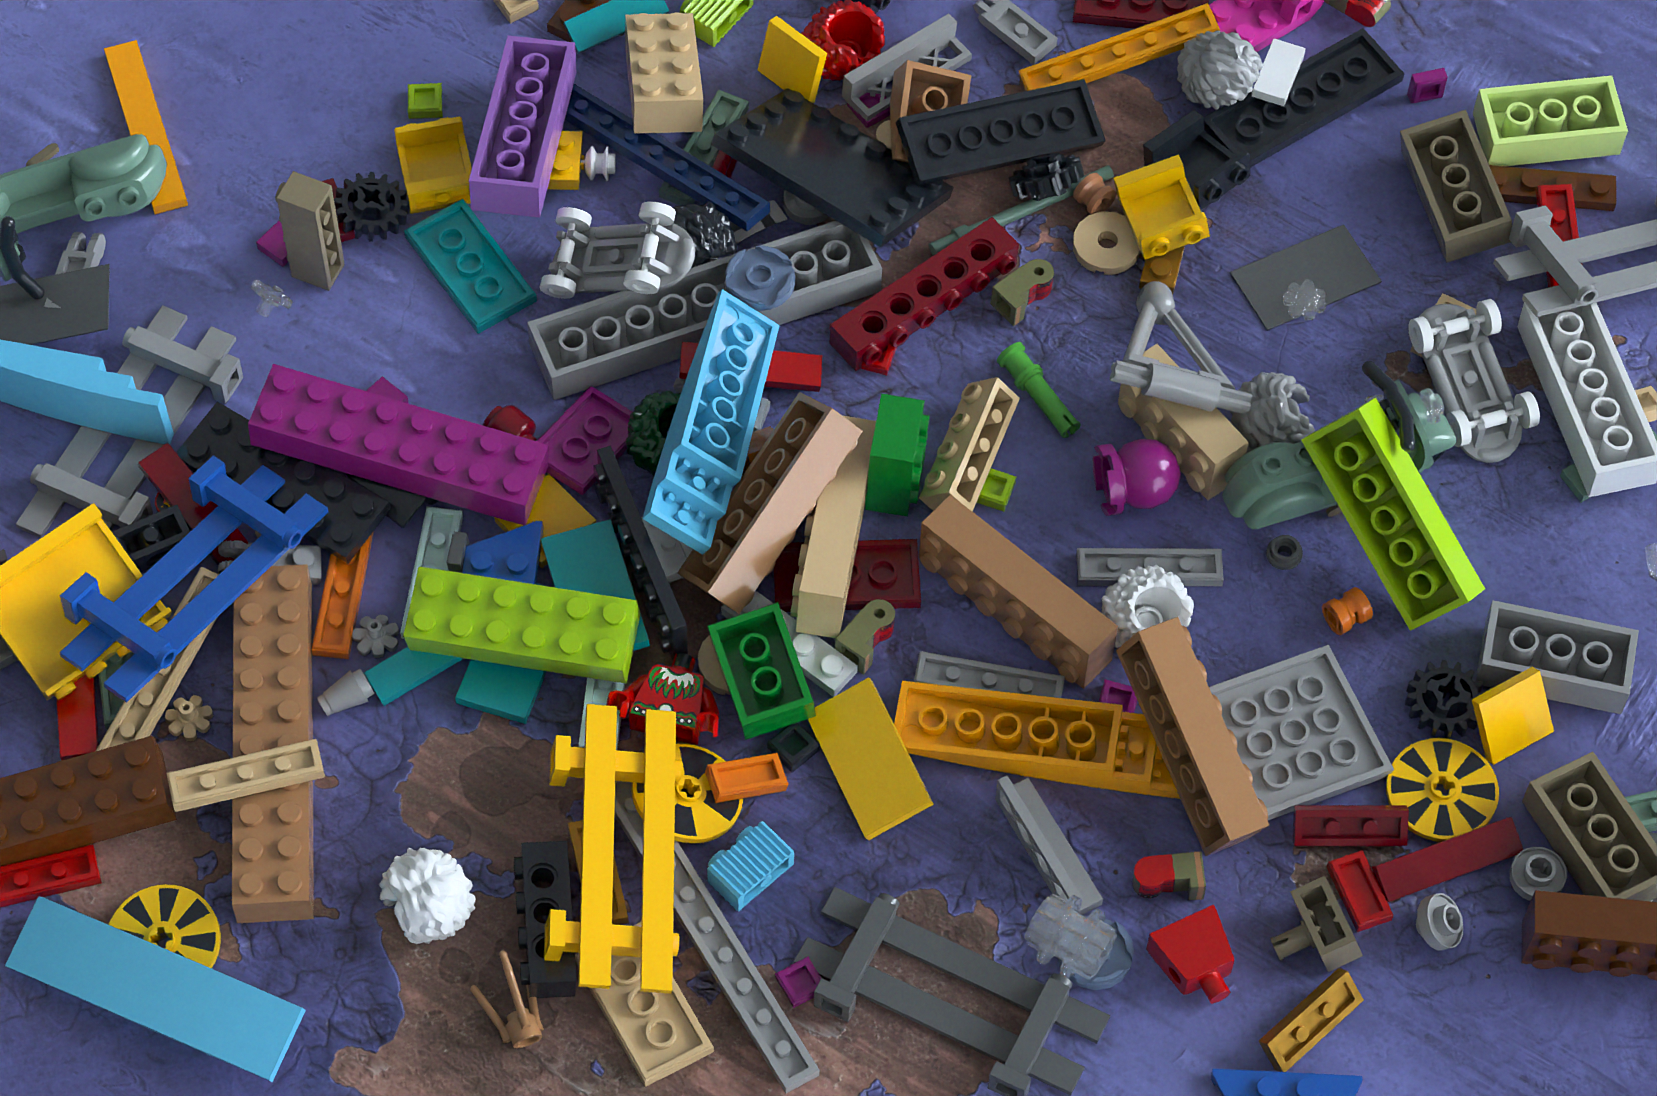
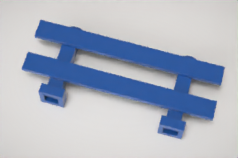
M213 455L189 477V484L194 502L204 507L212 501L218 507L115 602L100 594L97 579L87 572L60 595L65 618L75 625L83 618L91 623L60 651V656L83 672L115 641L135 653L104 682L106 689L127 703L159 671L169 667L175 660L176 655L289 549L295 548L300 543L302 537L329 512L328 507L306 493L283 514L266 501L285 484L284 478L262 465L240 485L226 475L224 462ZM242 523H245L261 534L254 543L161 630L155 632L139 621L149 609Z

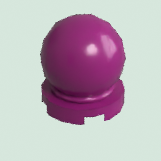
M1136 439L1125 443L1118 452L1110 443L1095 445V451L1099 455L1092 458L1096 491H1104L1107 503H1102L1100 506L1106 516L1122 514L1125 503L1137 509H1153L1168 502L1178 489L1181 471L1177 457L1168 445L1153 439Z

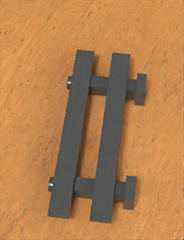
M834 887L821 911V915L857 931L845 954L812 938H806L794 963L808 956L821 978H823L814 991V1007L849 1022L855 1011V994L996 1060L989 1074L987 1088L1002 1096H1027L1032 1077L1068 1095H1072L1084 1071V1066L1043 1048V1045L1054 1024L1097 1044L1110 1019V1015L1070 997L1069 991L1073 984L1067 977L1054 973L1048 978L1046 984H1042L896 916L900 903L889 894L880 893L871 904ZM883 943L1030 1012L1020 1035L1009 1032L869 966L880 944Z

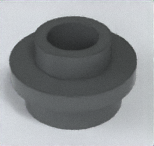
M1280 535L1272 539L1266 550V557L1269 563L1280 570L1295 568L1301 562L1303 555L1301 545L1297 539L1290 535ZM1287 552L1290 556L1284 557L1279 555L1278 553Z

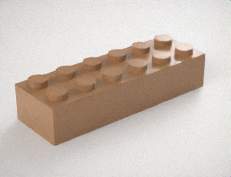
M799 392L741 480L731 492L726 514L717 521L711 548L703 555L693 549L677 574L712 598L740 614L743 608L752 601L755 590L761 581L773 570L775 561L784 547L794 539L797 528L805 516L812 512L816 505V500L826 485L833 481L842 461L854 450L857 445V439L863 431L833 408Z
M952 495L947 497L921 522L919 559L928 571L932 573L937 572L946 579L949 586L956 593L964 594L975 602L976 607L982 614L988 617L992 616L1000 622L1004 630L1011 637L1020 638L1029 645L1036 657L1043 661L1047 660L1058 668L1060 675L1065 676V680L1070 683L1075 682L1084 689L1112 661L1118 626Z
M1175 617L1138 631L1119 647L1116 652L1204 854L1208 856L1241 843L1268 827V811L1264 802L1257 798L1252 786L1253 778L1246 764L1242 763L1239 757L1236 737L1230 729H1227L1221 716V703L1211 693L1206 682V669L1202 662L1196 659L1191 648L1192 639L1190 633L1185 626L1181 625L1179 618Z

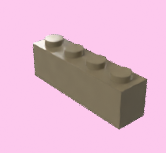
M293 171L287 182L280 184L275 197L278 203L279 221L282 223L283 241L286 244L287 261L290 265L291 276L329 291L345 265L332 186Z

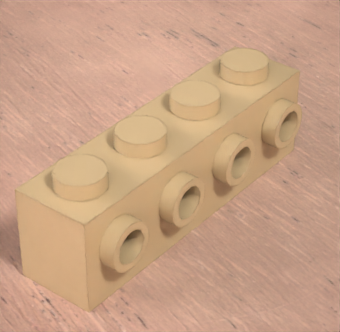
M998 377L968 383L961 394L960 403L949 422L948 431L943 443L937 450V457L931 471L925 478V485L919 496V499L933 511L947 497L952 495L973 512L1020 399Z

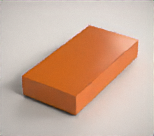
M778 753L708 764L705 770L716 803L786 791L789 785Z

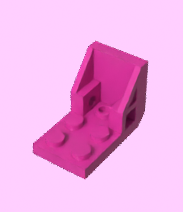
M1216 0L1209 4L1221 32L1226 34L1231 32L1238 33L1242 40L1248 41L1252 44L1254 50L1258 52L1270 45L1273 39H1280L1309 21L1323 5L1324 0Z

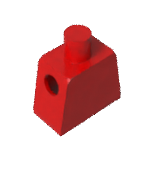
M1214 905L1149 934L1146 950L1182 994L1187 995L1202 988L1210 1003L1214 1004L1225 999L1231 993L1223 978L1231 974L1234 956Z

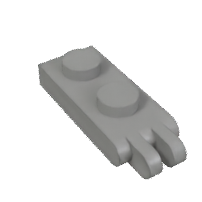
M978 0L973 4L974 10L979 14L978 19L980 23L1033 65L1057 46L1058 38L1010 0Z

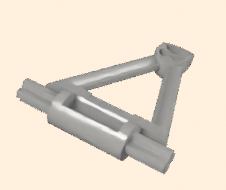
M1152 281L1144 285L1136 300L1139 312L1136 325L1123 360H1116L1111 366L1110 381L1141 388V393L1145 396L1156 397L1212 412L1215 407L1242 414L1249 412L1252 394L1235 389L1175 310L1174 298L1169 287L1159 281ZM1154 324L1168 325L1202 371L1196 372L1144 357L1143 354Z

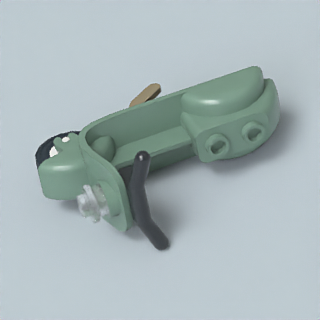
M135 134L50 159L59 152L58 144L51 143L28 160L26 167L0 174V276L6 282L13 278L31 297L41 299L44 296V289L23 268L22 262L26 259V254L23 247L18 243L17 234L77 214L80 215L82 220L88 222L104 217L130 215L146 207L160 192L162 182L166 176L167 162L160 146L149 145L144 135Z
M1372 361L1363 363V373L1384 392V399L1379 404L1400 439L1401 449L1409 454L1419 474L1425 469H1429L1444 454L1445 450L1454 446L1457 441L1447 418L1443 415L1444 404L1438 393L1434 394L1429 388L1422 390L1419 395L1415 392L1407 394L1399 379L1393 381ZM1302 441L1295 444L1274 442L1255 448L1237 459L1225 474L1227 485L1222 493L1223 500L1230 514L1236 518L1243 517L1246 525L1251 529H1260L1327 508L1326 513L1328 517H1333L1342 512Z

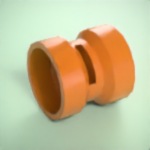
M1357 587L1344 592L1341 599L1333 598L1322 605L1324 618L1331 630L1337 635H1343L1352 629L1353 624H1362L1373 617V609L1367 596Z

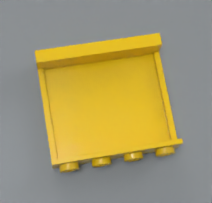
M95 503L0 565V636L46 700L53 696L57 700L64 698L77 688L74 682L86 674L91 679L108 667L104 661L116 653L121 658L131 652L125 646L115 641L83 672L60 656V651L91 624L83 618L75 625L65 618L60 598L64 591L87 572L97 579L100 594L115 602L143 576L103 521L102 513ZM159 600L139 621L155 632H158L168 623L166 619L171 616L172 610L169 607L166 608L162 601Z

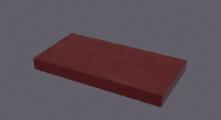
M1075 0L1073 22L1136 29L1200 5L1209 4V0Z
M917 539L858 540L845 610H862L870 601L876 599L889 602L894 609L921 608ZM804 542L788 544L775 561V603L778 602L780 609L784 612H791L795 575L799 572V555L801 545Z

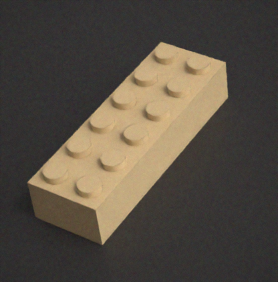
M849 416L843 417L863 432L857 439L856 447L842 461L837 469L835 478L830 484L826 485L816 500L814 509L807 516L804 533L806 537L804 544L801 545L798 562L800 567L798 574L795 575L792 591L793 601L790 616L797 617L796 632L837 638L841 632L865 509L870 451L876 421Z

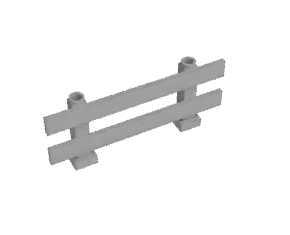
M1546 205L1516 212L1509 240L1515 247L1527 245L1530 250L1498 257L1493 262L1507 281L1543 272H1549L1559 284L1558 286L1523 294L1522 300L1536 317L1656 288L1657 261L1594 277L1587 272L1581 263L1657 245V219L1563 242L1550 227L1553 213Z
M162 305L147 329L137 326L136 329L130 327L126 331L122 345L129 349L130 354L117 373L132 376L137 390L142 389L157 365L179 374L164 396V402L175 435L206 386L211 388L214 400L226 404L243 379L240 359L228 354L236 342V336L211 326L196 350L173 341L187 321V315ZM81 426L55 466L45 463V465L37 464L33 469L30 483L36 485L38 491L17 521L16 527L42 538L65 503L82 510L95 503L102 513L103 521L111 531L115 524L122 528L153 515L149 497L137 492L146 479V476L138 467V462L165 444L136 439L103 488L82 479V477L112 433Z

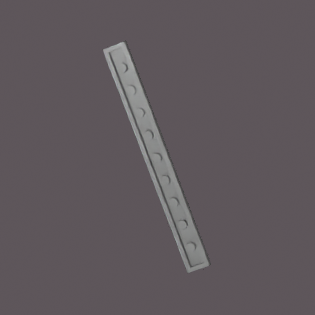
M615 781L614 816L643 861V819L633 803L631 793L632 782ZM674 840L673 912L785 1094L818 1077L820 1070L681 846Z

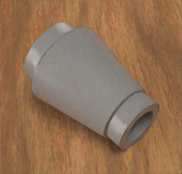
M358 669L353 673L349 670L325 690L322 695L318 696L317 699L326 715L330 716L333 713L369 702L367 698L375 693L362 670Z

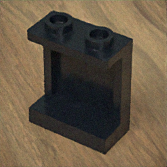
M1195 110L1143 144L1144 167L1179 154L1183 163L1185 177L1200 211L1209 204L1218 201L1222 195L1235 186L1244 183L1250 176V154L1242 150L1235 155L1204 131L1203 116Z

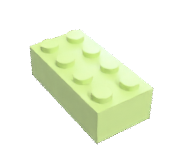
M1612 76L1479 89L1473 110L1484 155L1489 165L1515 166L1620 155L1628 132Z

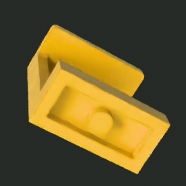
M444 117L425 123H410L394 129L396 147L411 214L446 208L461 199H464L467 204L471 203L469 178L472 167L465 140L462 117Z
M1179 154L1114 177L1118 200L1144 260L1154 256H1162L1176 248L1195 244L1204 238L1210 237L1206 215L1200 211L1187 182Z

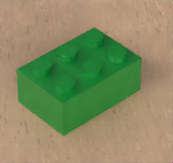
M881 393L870 451L865 510L908 517L910 503L917 504L920 478L925 463L927 431L930 415L923 414L925 400Z
M778 602L708 626L711 642L745 740L816 716L814 702Z

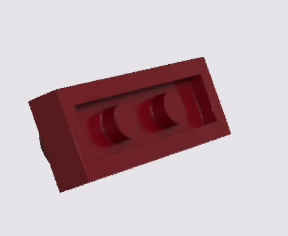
M1294 805L1293 843L1294 846H1407L1409 809L1407 805Z

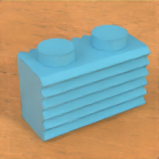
M762 821L754 828L752 826L745 828L738 835L736 844L730 850H720L710 859L709 867L707 868L708 883L739 912L794 865V851Z

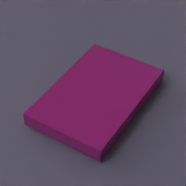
M590 386L537 440V442L549 445L548 468L546 472L583 495L597 481L593 470V465L598 464L597 450L611 445L616 459L627 450L628 422L632 411L593 386Z

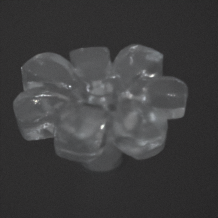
M1308 279L1304 280L1301 286L1295 282L1288 285L1287 293H1284L1282 298L1285 306H1291L1288 315L1294 319L1303 313L1305 320H1314L1315 312L1323 313L1327 306V303L1324 301L1326 298L1325 290L1323 288L1315 289L1314 281Z
M259 280L253 281L251 289L262 299L256 312L268 317L273 307L284 306L290 309L293 301L290 297L283 294L284 290L276 285L271 288L270 285Z

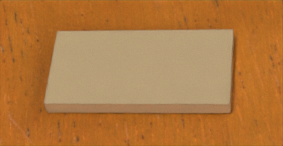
M641 922L634 926L641 927ZM579 953L575 954V964L578 969ZM611 955L610 989H589L645 1087L714 1052L712 1043L673 977L671 994L640 991L641 957Z

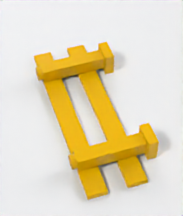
M587 704L585 748L571 747V736L556 735L550 751L549 782L550 786L564 787L568 777L584 778L580 922L566 921V910H550L545 923L544 960L560 961L563 952L579 953L578 987L610 989L611 955L641 957L640 991L671 994L673 956H677L679 950V933H673L675 782L680 781L682 769L681 760H676V712L646 709L645 753L616 750L617 706ZM615 781L644 783L641 927L612 924Z

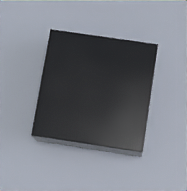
M798 723L785 727L769 740L767 748L772 753H778L780 761L793 773L820 751V744Z

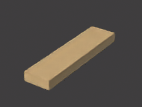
M317 739L167 773L175 812L325 777Z

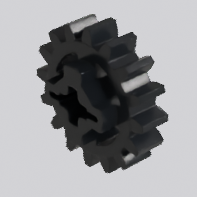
M1052 153L1026 161L1027 165L1022 166L1023 170L1014 171L1013 176L1009 177V183L1014 197L1018 196L1019 199H1023L1028 196V199L1040 201L1044 198L1058 197L1067 192L1066 188H1071L1072 183L1080 182V178L1085 175L1079 156L1075 157L1074 154L1065 157L1064 154Z
M370 172L368 178H363L360 173H357L355 182L345 179L344 188L336 189V198L334 199L338 223H343V231L346 233L354 230L355 239H359L362 234H365L369 242H373L374 235H379L383 240H386L388 231L398 234L399 225L406 224L407 214H409V201H406L407 192L406 190H399V181L396 180L388 183V175L384 174L380 179H377L374 172ZM350 201L353 203L352 210L348 206ZM390 203L394 206L393 211H390Z
M1442 660L1440 668L1437 669L1431 662L1427 663L1425 672L1418 669L1413 680L1409 681L1406 690L1408 694L1405 699V705L1411 707L1408 715L1409 718H1420L1417 728L1421 730L1426 726L1431 727L1432 737H1435L1438 731H1444L1446 739L1451 738L1453 731H1456L1463 737L1466 734L1467 727L1475 730L1478 724L1472 699L1483 694L1481 690L1484 684L1482 680L1472 681L1475 671L1471 669L1466 673L1461 672V663L1459 662L1456 663L1454 668H1448L1446 660ZM1447 693H1450L1446 706H1442L1443 698H1445Z

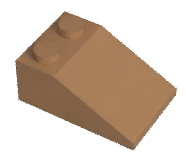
M910 60L904 62L894 71L890 99L893 160L909 163L896 126L898 118L968 103L971 75Z

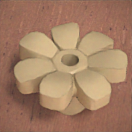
M193 695L189 701L182 697L177 698L173 702L175 710L168 709L165 712V720L170 724L168 727L169 732L173 736H179L183 732L186 741L196 740V730L206 733L211 727L208 721L213 717L211 707L208 705L202 706V698L197 695Z

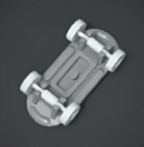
M644 202L641 204L639 217L649 224L612 225L591 228L592 217L590 214L580 209L563 207L558 209L555 221L559 226L568 230L567 233L563 230L557 231L556 238L561 245L558 247L552 263L549 264L550 275L542 277L540 290L547 295L564 299L572 298L577 293L634 291L641 294H655L659 289L675 285L689 272L695 259L693 239L685 229L673 224L676 211L672 207L659 202Z
M1492 299L1479 301L1476 306V315L1473 308L1466 309L1453 304L1435 305L1427 308L1418 318L1409 321V336L1414 349L1422 354L1446 418L1456 436L1455 446L1460 447L1468 456L1476 461L1494 463L1504 460L1517 449L1522 437V429L1539 424L1540 412L1537 401L1531 392L1527 391L1517 394L1513 399L1489 341V335L1501 331L1502 322L1499 309Z

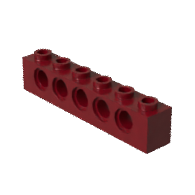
M993 217L989 218L831 323L829 344L855 371L862 368L863 362L866 365H872L887 350L890 343L894 347L902 345L909 335L920 328L925 329L929 327L936 317L947 310L952 311L957 308L963 299L973 292L978 293L984 290L989 282L1000 274L1005 275L1009 273L1017 264L1019 243ZM868 331H876L878 333H869Z

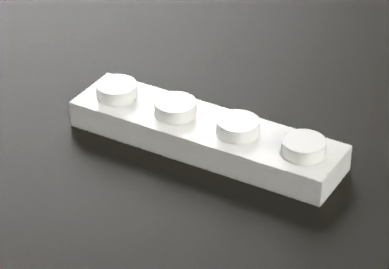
M755 590L752 601L743 608L740 614L725 605L721 607L722 615L730 619L773 603ZM781 609L804 676L831 696H836L858 671V665L817 635L796 632L797 620Z

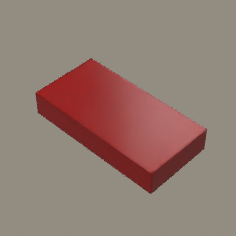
M1363 850L1328 861L1327 870L1357 932L1392 921L1393 913Z

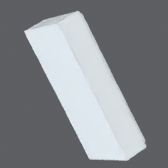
M1273 39L1260 71V76L1254 85L1252 97L1284 106L1304 58L1306 48Z

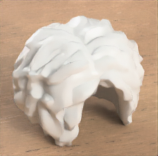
M1148 565L1146 568L1138 566L1135 570H1128L1126 575L1121 574L1117 583L1106 589V595L1102 597V614L1118 626L1115 641L1116 648L1121 647L1138 631L1175 617L1179 618L1181 625L1187 627L1190 624V617L1194 608V602L1188 596L1187 588H1184L1180 578L1176 574L1173 575L1172 572H1164V569L1158 565Z
M408 848L407 853L402 856H396L388 870L382 873L383 879L379 884L382 888L380 899L381 901L384 900L383 904L385 906H393L396 903L394 907L395 915L401 929L405 931L404 936L411 943L419 944L424 942L429 944L432 940H445L447 937L454 936L456 930L458 931L465 926V920L469 919L470 912L475 909V896L469 893L473 887L472 881L465 877L461 865L457 864V860L451 858V855L448 853L444 854L442 851L419 848L416 851Z

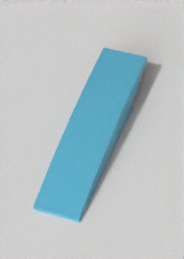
M723 289L716 297L685 380L642 518L702 555L711 548L717 521L726 514L732 487L741 480L779 329L777 323Z
M0 339L1 402L96 430L160 444L168 442L170 445L174 432L162 394L137 390L132 376L107 372L103 358Z
M38 896L5 964L10 969L270 1082H273L306 1011L293 1003L41 896Z

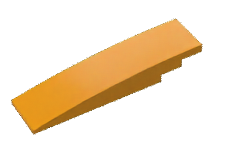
M902 681L894 725L909 754L1068 784L1180 799L1144 714L1123 712V705Z

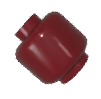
M514 405L497 406L484 420L483 426L530 440H537L533 436L536 429L535 422Z

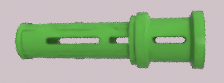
M1021 342L1010 345L998 356L997 363L999 366L1005 367L1015 379L1014 385L1018 389L1027 391L1058 430L1062 438L1069 437L1067 431L1073 435L1080 428L1081 424L1044 380L1042 367L1031 361L1024 352L1025 346Z

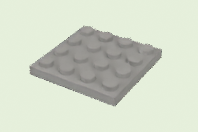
M1329 645L1209 687L1211 693L1221 703V716L1227 729H1230L1236 737L1237 752L1242 763L1247 765L1252 774V786L1257 798L1261 799L1267 808V820L1293 812L1294 805H1312L1386 778L1394 770Z

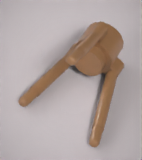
M502 950L499 954L516 1007V1011L506 1017L508 1023L504 1024L476 985L471 986L470 990L499 1030L503 1043L512 1041L514 1048H523L541 1040V1031L544 1028L539 1018L537 998H529L528 985H526L529 1010L524 1007L507 952Z

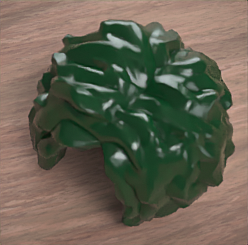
M668 390L662 391L661 394L656 392L652 395H646L640 404L635 406L634 412L630 414L628 437L626 438L627 452L633 456L637 467L647 470L653 476H655L681 393H673Z

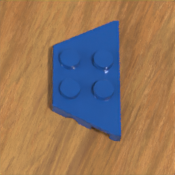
M535 521L466 546L462 573L536 585L541 552L540 538L543 537L544 529L543 522Z
M1212 1069L1211 1081L1214 1086L1217 1085L1222 1096H1355L1361 1087L1362 1076Z

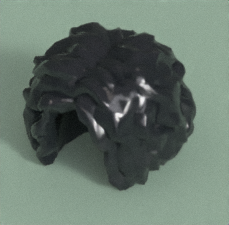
M710 201L699 206L687 204L672 207L676 211L673 224L685 229L693 239L695 259L691 268L717 260L719 256L733 255L737 251L734 231L730 226L728 217L715 209L716 206Z

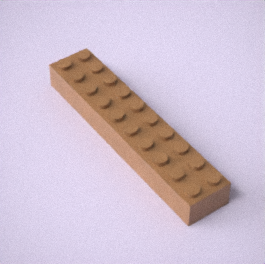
M308 564L271 566L234 601L233 758L313 739L312 583ZM313 780L232 799V907L237 923L314 919Z

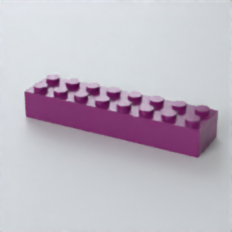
M276 364L272 365L248 422L251 445L523 526L528 521L548 468L549 445Z

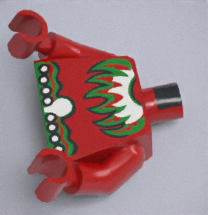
M675 654L671 667L659 664L653 665L648 674H642L624 690L611 691L608 695L606 706H617V710L620 711L619 717L626 718L627 711L630 709L629 724L631 730L645 733L646 709L676 712V740L698 745L700 733L703 731L712 732L713 737H718L720 713L713 692L704 687V676L693 673L696 660L688 654Z

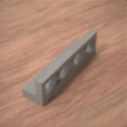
M948 13L847 73L843 79L842 97L866 121H869L890 106L892 89H886V84L893 80L894 71L907 60L952 71L971 61L972 53L955 37L957 21ZM950 47L958 56L953 59L938 58V52ZM865 93H870V96L874 97L875 93L881 94L880 103L870 109L863 104L859 97Z
M1008 775L998 779L995 800L1067 919L1071 921L1101 906L1103 902L1102 896L1029 777L1016 784H1012Z

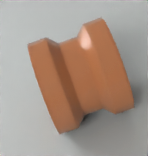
M1098 173L1086 176L1073 192L1074 199L1078 203H1084L1090 214L1101 211L1105 212L1112 205L1117 195V192L1111 186L1103 184V178Z

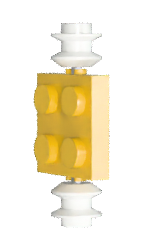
M562 131L547 189L579 190L580 171L584 170V167L586 175L591 181H593L596 174H603L606 181H608L609 174H615L616 154L609 153V146L606 147L604 153H596L594 147L591 146L586 152L585 158L582 155V131Z

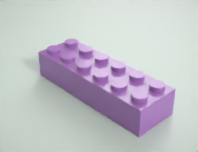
M507 36L469 178L471 210L540 218L577 72L575 42Z

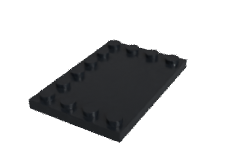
M786 88L714 133L711 143L712 146L879 247L888 243L950 199L954 189L953 186L943 180L916 186L909 163L893 160L892 150L887 148L883 142L872 139L859 131L856 126L845 123L832 115L826 108L815 105L805 99L801 93Z

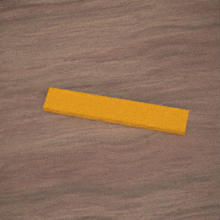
M1206 3L1018 70L1019 77L1025 91L1082 79L1089 83L1182 50L1184 43L1192 38H1196L1197 34L1205 33L1206 31H1220V28L1209 4Z
M137 40L104 48L130 136L142 134L147 138L149 145L160 146L167 162L166 176L162 182L161 190L151 202L154 214L188 206Z

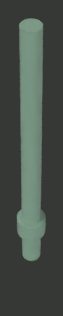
M1109 165L1089 173H1098L1103 178V182L1114 177L1113 170ZM1087 174V175H1085L1084 177L1080 178V182H1081L1086 176H1088L1089 174ZM1080 182L1072 183V187L1066 188L1067 192L1061 196L1048 197L1040 201L1030 199L991 217L1001 226H1005L1073 196V192ZM991 217L970 226L965 224L952 229L950 235L929 243L932 255L934 256Z

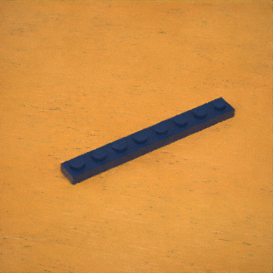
M573 84L565 120L699 203L704 205L707 201L712 202L716 206L715 209L724 213L730 222L745 231H749L770 213V202L656 133L634 134L632 118Z

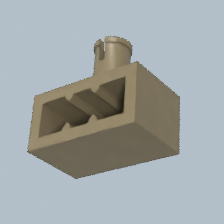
M1325 876L1290 891L1303 920L1300 921L1301 925L1270 938L1280 961L1289 955L1312 946L1313 949L1317 948L1327 971L1330 972L1363 956Z

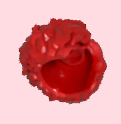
M837 1L827 8L820 7V13L816 12L812 15V21L808 23L801 33L827 53L821 77L823 79H831L832 81L843 80L844 75L881 54L880 49L885 45L884 22L881 21V18L870 7H866L860 1Z

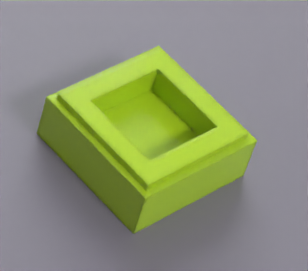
M442 83L408 84L409 119L443 118Z
M991 468L976 503L1004 512L1016 484L1017 476Z

